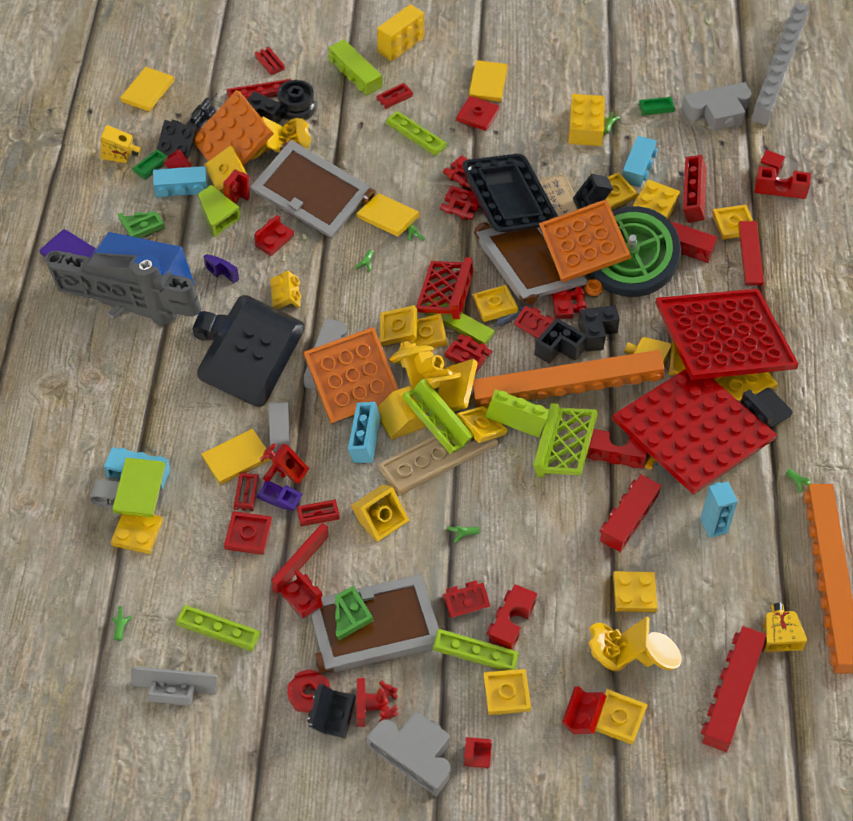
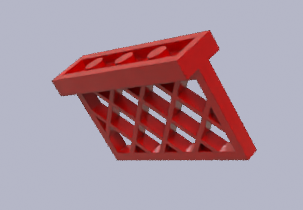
M465 257L464 262L431 261L416 305L417 312L452 314V319H460L474 273L472 258ZM434 267H439L443 269L436 272L434 270ZM454 268H460V270L456 272L451 271ZM446 272L449 274L444 278L441 277V275L445 274ZM437 278V282L433 284L430 282L431 280ZM452 279L456 280V282L452 284L448 283V281ZM442 284H444V285L446 286V287H444V288H442V289H440V290L437 288L438 286H440V285H442ZM431 290L435 291V293L429 296L426 294ZM448 291L452 292V294L448 296L444 295V293ZM438 296L442 298L437 302L433 300ZM427 302L431 303L429 306H422ZM447 303L449 307H440V305Z

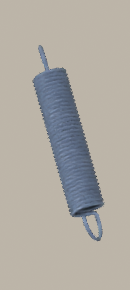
M523 304L518 307L517 313L498 318L497 323L499 326L517 318L526 305Z

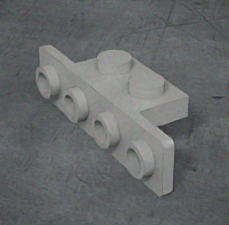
M133 666L131 669V685L150 688L147 694L149 702L191 705L195 692L216 694L217 675Z

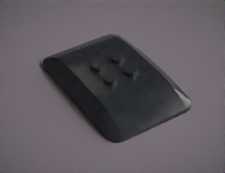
M508 154L469 159L463 162L462 169L485 217L495 231L510 232L540 227L539 223L558 217L540 181L524 155Z
M242 295L235 302L197 370V377L201 381L253 406L262 407L267 403L301 339L305 325L295 317L253 297Z

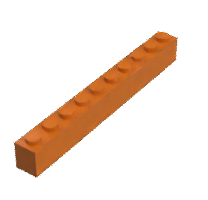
M660 350L474 379L472 387L476 408L481 406L488 408L495 389L505 391L509 395L523 398L526 401L533 399L542 400L552 396L561 397L571 393L580 394L585 391H598L608 387L617 388L627 384L636 385L646 381L655 382L664 379L665 368Z
M809 484L807 491H804L803 501L807 503L806 519L810 521L809 537L813 539L811 551L812 555H815L816 558L814 570L815 573H818L819 577L817 589L821 591L822 596L820 598V607L824 609L825 614L823 616V626L827 628L828 633L826 635V645L830 647L831 652L829 654V664L833 666L834 674H853V596L833 484Z

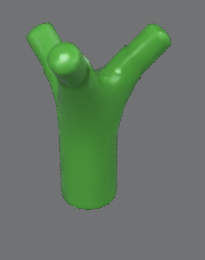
M610 112L609 118L604 116L606 122L604 127L605 134H609L612 124L620 119L619 116L613 118V112Z
M413 224L407 228L409 232L407 240H411L412 235L417 236L423 241L425 240V237L417 231Z
M368 250L365 257L355 268L358 269L365 265L368 271H371L370 260L374 252Z
M788 469L786 475L796 482L798 492H802V484L806 486L813 484L809 482V478L800 476L792 469Z
M457 525L456 527H447V530L458 534L454 539V543H457L464 536L479 534L478 526L460 527Z
M118 606L117 619L116 617L112 618L115 623L114 640L122 641L124 627L132 619V616L123 618L122 606Z

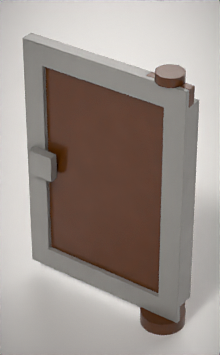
M292 140L289 143L283 142L280 148L281 152L250 187V190L331 239L361 203L366 205L376 194V190L372 189L369 185Z
M483 222L474 229V234L479 239V244L514 294L522 302L526 301L529 305L536 303L538 297L586 285L587 283L584 276L564 283L561 282L540 227L510 232H497L487 222Z
M421 574L356 589L373 616L374 621L341 640H338L336 636L335 596L337 594L321 597L323 606L310 614L320 652L315 653L319 674L333 670L335 673L431 650L437 629L444 630V628L438 627Z

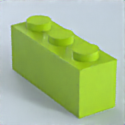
M495 389L485 417L539 438L547 420L549 409L530 403L523 398L509 395L505 391Z

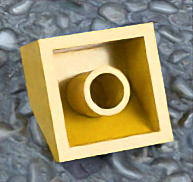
M410 386L392 392L378 406L381 414L380 422L390 440L426 427L401 397L405 392L412 390Z
M382 484L350 505L359 523L377 542L410 521L392 486Z

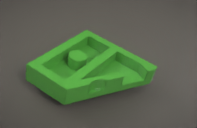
M136 212L134 216H124L123 213L118 214L121 224L128 235L141 238L165 228L164 222L157 212Z
M354 586L335 596L336 636L338 640L374 621L373 616Z

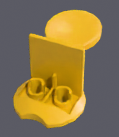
M261 117L274 134L250 160L259 157L269 150L280 153L283 142L289 143L290 140L308 149L312 140L308 133L309 124L303 119L295 118L289 120L282 127L265 117Z
M415 339L400 343L399 351L388 359L389 363L401 364L402 368L406 367L412 390L423 379L435 389L440 387L441 381L461 376L460 372L452 373L449 369H442L444 367L443 358L439 355L434 356V348L432 346H416Z
M645 617L621 634L618 629L613 630L603 623H595L589 627L591 638L588 643L593 657L612 671L622 670L635 659L646 667L656 664L667 671L674 670L681 664V654L670 638L658 632L649 634V617Z

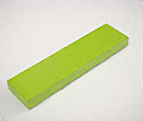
M396 111L386 119L387 125L435 156L447 148L445 141L399 111Z
M445 303L440 305V307H449ZM424 313V314H426V315H428V316H432V315H436V314H438V313ZM461 313L460 319H452V314H442L444 325L466 337L473 338V341L479 344L483 343L486 345L495 335V330Z
M187 605L183 606L176 620L177 626L253 652L261 636V631Z
M437 629L432 648L436 652L502 671L515 670L519 653L518 651L442 629Z

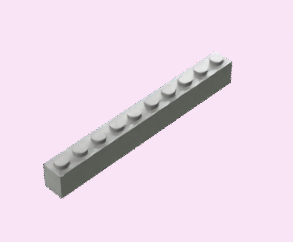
M794 3L757 99L752 122L768 125L805 26L810 6Z

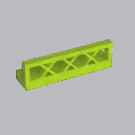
M425 379L420 380L413 390L405 392L401 396L450 454L463 449L474 437ZM448 440L452 441L455 446H452Z

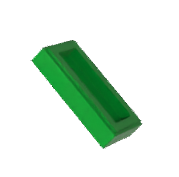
M671 97L641 99L638 103L642 116L672 113L675 111Z
M156 149L135 165L133 172L146 180L153 175V170H159L165 165L164 161L168 156Z

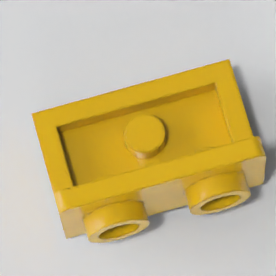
M287 270L270 278L272 307L280 309L291 303L296 308L300 307V281L296 275Z

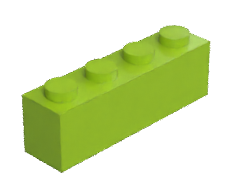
M345 39L328 47L329 61L341 73L343 72L348 80L357 86L359 91H362L367 96L382 88V75Z

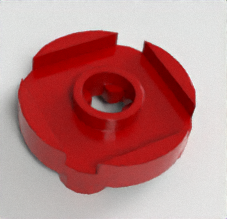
M315 670L298 672L287 686L289 702L298 712L309 713L312 710L314 703L313 693L311 695L303 693L307 687L315 690L319 684H323L330 688L328 679Z

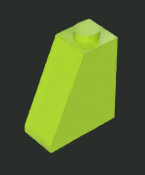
M212 185L203 189L198 194L201 210L213 237L241 219L239 206Z

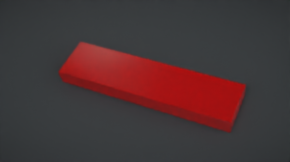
M291 79L226 89L227 96L229 98L238 90L246 100L254 91L268 98L277 97L278 88Z
M739 221L738 229L745 286H763L764 279L757 221Z
M320 524L271 579L274 592L279 594L280 589L285 587L295 576V571L300 570L329 537L327 525Z

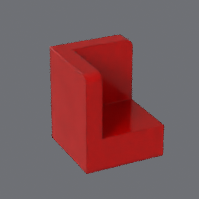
M177 149L164 161L168 169L192 166L180 149Z
M766 150L760 163L776 168V177H778L786 156Z
M466 737L464 766L490 768L492 739Z

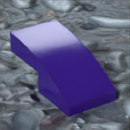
M205 254L203 256L205 268L216 278L223 274L233 284L239 281L238 268L233 264L213 255Z
M265 481L256 498L276 507L294 511L303 494L287 485L283 488L272 481Z

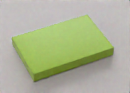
M126 457L112 509L113 513L153 518L166 466L165 462Z

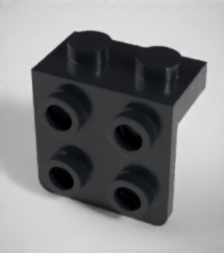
M164 120L157 149L167 156L180 149L186 158L189 159L194 137L199 131L197 125L191 123L185 125L177 120Z
M766 388L756 395L750 389L743 393L741 403L769 428L792 416L793 411L771 388Z
M319 684L313 693L314 703L312 710L308 713V727L322 734L346 739L356 695L335 691L323 684Z

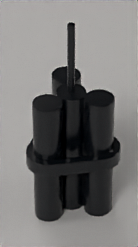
M216 93L212 100L205 98L201 105L195 108L192 117L187 123L197 125V128L200 130L217 112V109L212 107L211 103L218 94Z

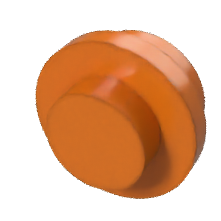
M591 279L586 283L584 290L590 296H598L602 293L603 287L600 281Z

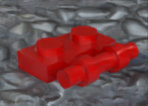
M461 155L450 165V169L446 167L443 173L447 175L448 179L458 182L461 187L471 190L462 169L463 162L469 159Z
M451 185L444 201L449 204L442 203L440 210L446 211V214L458 215L464 220H473L475 214L469 211L477 212L480 206L473 192Z
M582 286L575 287V291L567 289L551 294L555 319H573L574 313H579L580 309H587L586 302H584L585 292ZM572 300H577V303L572 304Z
M460 334L458 337L459 342L454 340L444 352V357L457 364L475 359L478 362L475 372L477 373L486 362V356L490 357L493 351L488 349L487 345L479 344L473 341V338Z

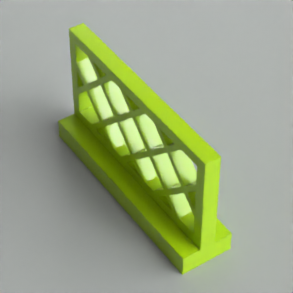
M551 403L533 464L537 477H545L546 473L581 476L598 414L597 410L560 408L559 404ZM564 415L573 416V418L569 419L568 421H563ZM584 416H591V419L585 423L580 420ZM577 421L580 426L571 430L569 426ZM566 428L569 433L560 438L558 433ZM585 430L587 432L586 435L579 439L576 434ZM573 436L576 441L567 446L564 441ZM562 444L565 448L556 453L554 448ZM581 445L582 450L574 454L572 449ZM569 452L572 457L563 462L560 457ZM556 459L561 463L556 467H549L550 463ZM575 460L578 462L577 469L568 468L567 466Z

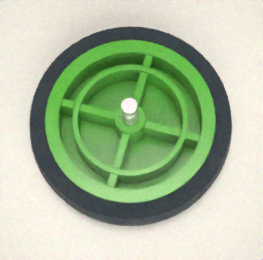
M627 206L612 210L630 252L631 259L591 273L592 277L600 281L605 290L620 296L640 297L658 291L671 280L679 265L681 246L676 229L665 216L650 208Z

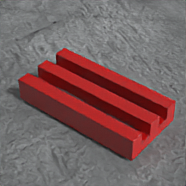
M269 46L266 47V50L261 49L260 53L258 51L255 52V57L270 75L285 70V65Z
M402 83L377 95V101H380V104L384 105L385 109H388L413 97V91L405 83Z
M239 473L233 505L234 510L242 508L245 511L246 509L254 511L260 478L259 474ZM247 478L243 503H239L243 479ZM251 479H254L250 503H247Z
M336 499L297 506L300 527L340 520Z

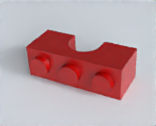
M758 166L754 193L806 199L810 188L811 173L793 170L791 177L780 179L776 177V168Z
M593 429L586 458L594 461L610 462L616 465H626L632 468H644L647 452L630 436L626 445L615 446L610 442L609 431Z
M514 584L512 590H508L505 594L504 606H500L496 612L495 618L497 620L494 624L491 623L487 630V635H489L488 643L513 650L520 637L521 627L512 623L510 619L519 616L528 620L536 605L538 593Z

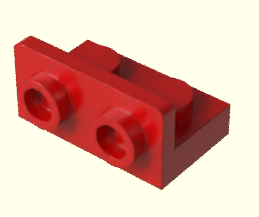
M234 169L223 182L224 195L234 203H237L240 197L248 201L250 199V177L244 172Z
M276 215L255 232V247L272 256L294 237V231L282 224L280 216Z
M524 306L514 325L538 339L555 319L549 315L546 317L541 315V311L533 306L531 308Z
M297 570L295 571L297 579L281 588L280 593L303 619L323 606L321 599L323 594L318 586L314 587L307 574L303 575Z
M477 580L465 583L466 588L458 590V587L454 586L445 589L446 593L441 596L442 599H445L450 618L490 607L484 582L478 584Z
M575 686L562 724L573 734H594L607 696L603 692H585L580 686Z

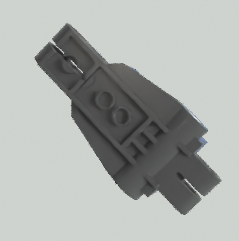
M108 232L90 257L62 251H51L45 257V262L60 292L97 299L101 303L113 307L119 305L125 308V311L151 318L158 325L171 323L177 317V314L192 317L201 311V305L194 288L195 283L181 246Z

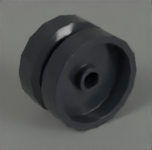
M296 79L289 80L278 88V102L282 104L283 118L289 121L295 118L307 120L311 118L315 111L313 87L308 82Z

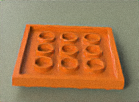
M236 90L198 131L193 142L208 161L231 145L234 147L244 167L274 133L241 92Z
M607 199L539 223L562 283L631 259L630 252Z
M374 327L303 352L330 424L354 416L357 403L376 402L378 407L392 392L399 390Z

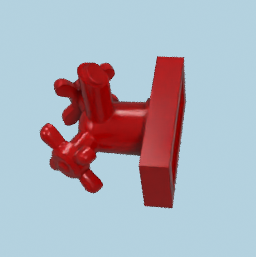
M276 444L268 446L260 460L263 462L269 458L272 460V466L264 475L263 480L266 482L270 481L278 471L281 473L282 478H285L287 475L293 483L299 484L308 472L309 467L288 445L282 444L277 453L272 451L277 446Z
M357 678V727H365V712L382 711L379 714L381 717L379 722L397 717L398 713L396 711L398 706L394 705L390 709L388 698L391 696L396 700L398 689L396 687L393 688L384 681H380L379 685L382 687L377 690V693L367 694L365 692V678Z

